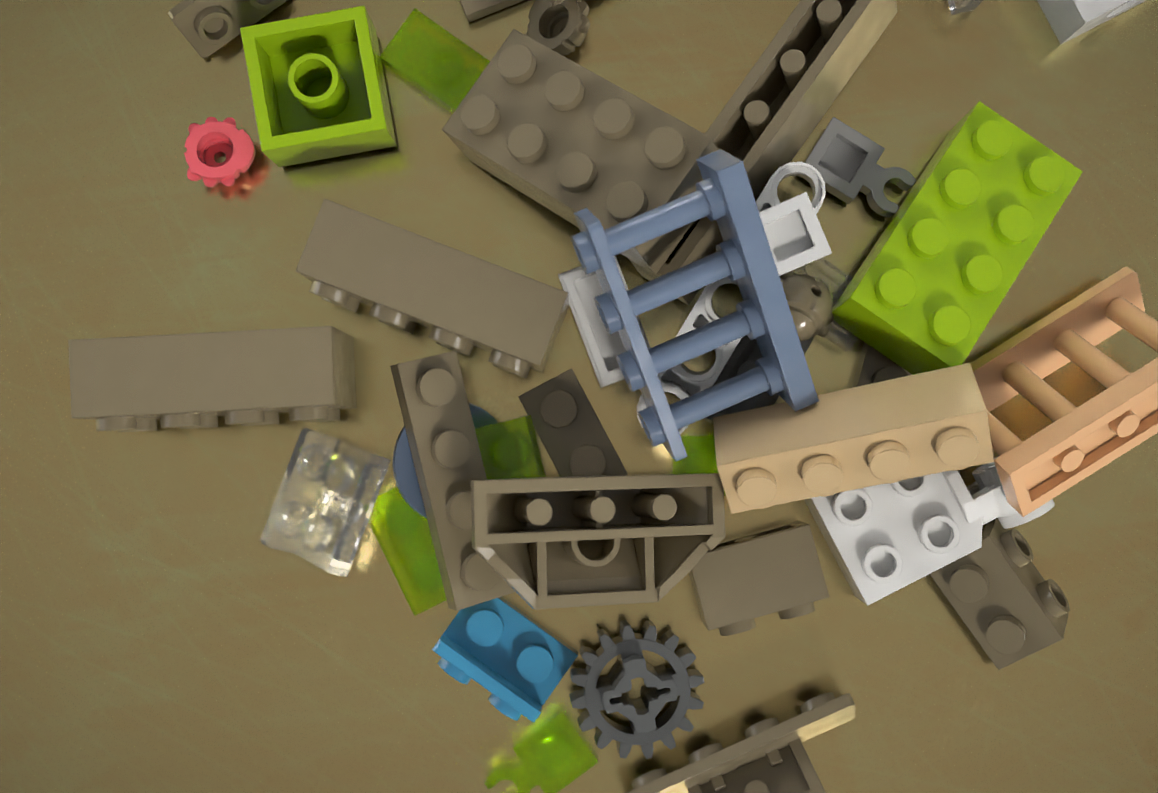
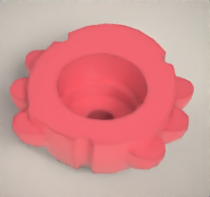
M208 117L202 125L197 123L189 125V135L184 145L187 149L184 155L189 166L187 171L188 179L195 182L203 179L205 186L210 188L215 187L218 183H222L226 187L233 186L235 179L240 176V173H245L254 160L255 146L250 136L243 129H237L236 122L232 117H227L223 122L218 121L215 117ZM220 157H226L224 162L217 163Z

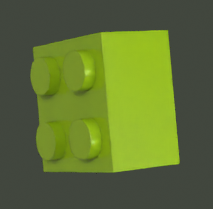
M364 5L240 28L261 151L278 167L397 146L377 33Z

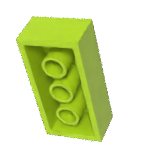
M979 101L950 130L833 307V321L912 375L963 364L1083 171Z

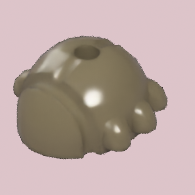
M536 0L529 12L528 18L530 23L527 25L528 31L525 35L562 56L568 55L575 51V47L581 46L591 24L587 18L589 13L588 4L582 0H565L553 7L550 0Z
M789 271L780 275L779 277L800 342L809 340L816 334L820 337H825L830 330L829 324L834 319L832 313L833 301L827 286L822 281H816V277L807 274H795Z

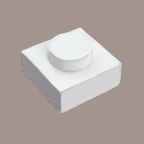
M807 192L759 212L779 276L832 253Z

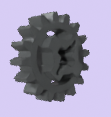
M622 620L619 626L620 636L611 638L601 628L597 631V635L602 646L596 651L583 645L579 649L580 655L587 666L586 669H570L571 681L578 686H582V689L569 694L572 708H587L580 714L577 721L582 732L591 730L596 726L598 727L594 735L598 748L602 750L613 739L616 741L620 758L626 759L632 745H639L645 758L648 759L653 756V742L661 740L665 746L672 750L676 747L675 739L671 733L675 728L678 727L687 732H691L694 729L693 724L686 716L687 709H703L704 702L699 695L691 691V688L703 684L704 677L699 670L686 669L696 659V656L689 647H684L674 652L679 637L671 629L658 639L656 638V626L652 621L646 620L640 633H634L628 621ZM642 650L651 651L662 656L672 667L666 668L665 665L653 667L645 661ZM617 656L618 661L607 676L599 677L606 664ZM637 677L642 678L645 685L641 687V697L631 699L627 693L632 687L631 680ZM672 701L666 712L655 720L665 703ZM601 710H606L607 714L619 712L629 719L630 726L620 725L610 720Z

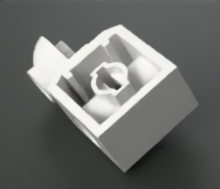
M994 462L982 464L975 469L972 475L976 482L967 487L958 470H950L905 479L896 483L880 484L839 492L830 496L804 499L854 596L867 606L981 548L984 524L998 518L1004 529L1017 527L1040 517L1055 506L1053 499L1022 517L1007 502Z

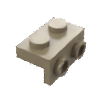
M996 518L986 523L982 533L981 548L932 572L930 576L993 664L1000 670L1063 640L1070 606L1059 585L1052 579L1045 581L1032 563L1034 559L1033 553L1023 535L1014 528L1011 530L1004 529L999 519Z

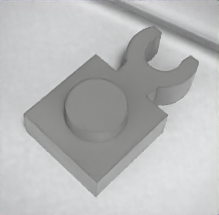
M835 117L830 120L804 162L812 165L821 173L826 191L847 204H850L858 192L861 191L867 195V201L871 209L884 217L893 216L899 209L897 204L885 197L884 185L886 183H893L907 191L916 181L914 176L906 169L900 167L885 169L876 164L885 148Z

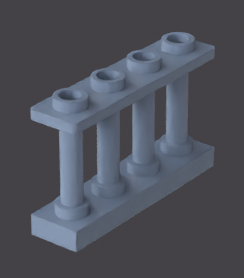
M722 149L696 159L703 181L696 183V191L605 230L599 219L587 208L574 213L580 233L571 236V241L584 272L587 275L596 272L602 287L603 294L594 297V301L608 333L613 334L618 331L626 352L617 355L616 358L631 392L640 389L647 408L638 412L642 427L651 445L656 447L663 444L675 462L688 457L678 429L766 391L770 396L777 393L795 412L819 401L743 161ZM707 216L710 221L717 220L724 242L716 245V253L626 291L614 259L615 255ZM725 277H728L731 282L737 280L743 301L736 304L735 312L650 349L647 348L636 318L637 315ZM746 335L751 340L756 338L762 358L755 360V368L671 405L668 404L657 375L658 373Z

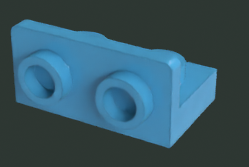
M503 597L461 609L432 649L441 656L438 665L448 675L466 685L473 679L491 692L488 700L501 713L515 721H518L521 715H523L532 722H535L542 713L544 703L578 656L577 650Z

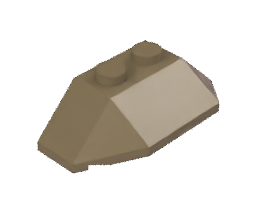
M719 473L623 474L471 480L472 548L535 610L659 602L695 567L708 550H713L725 538L724 488Z

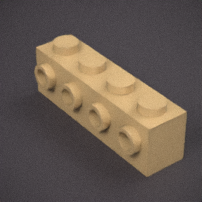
M970 363L817 395L818 402L796 412L786 402L713 417L716 463L731 514L753 509H765L774 505L819 496H830L839 492L880 484L896 483L905 479L950 470L956 471L994 462L987 409Z

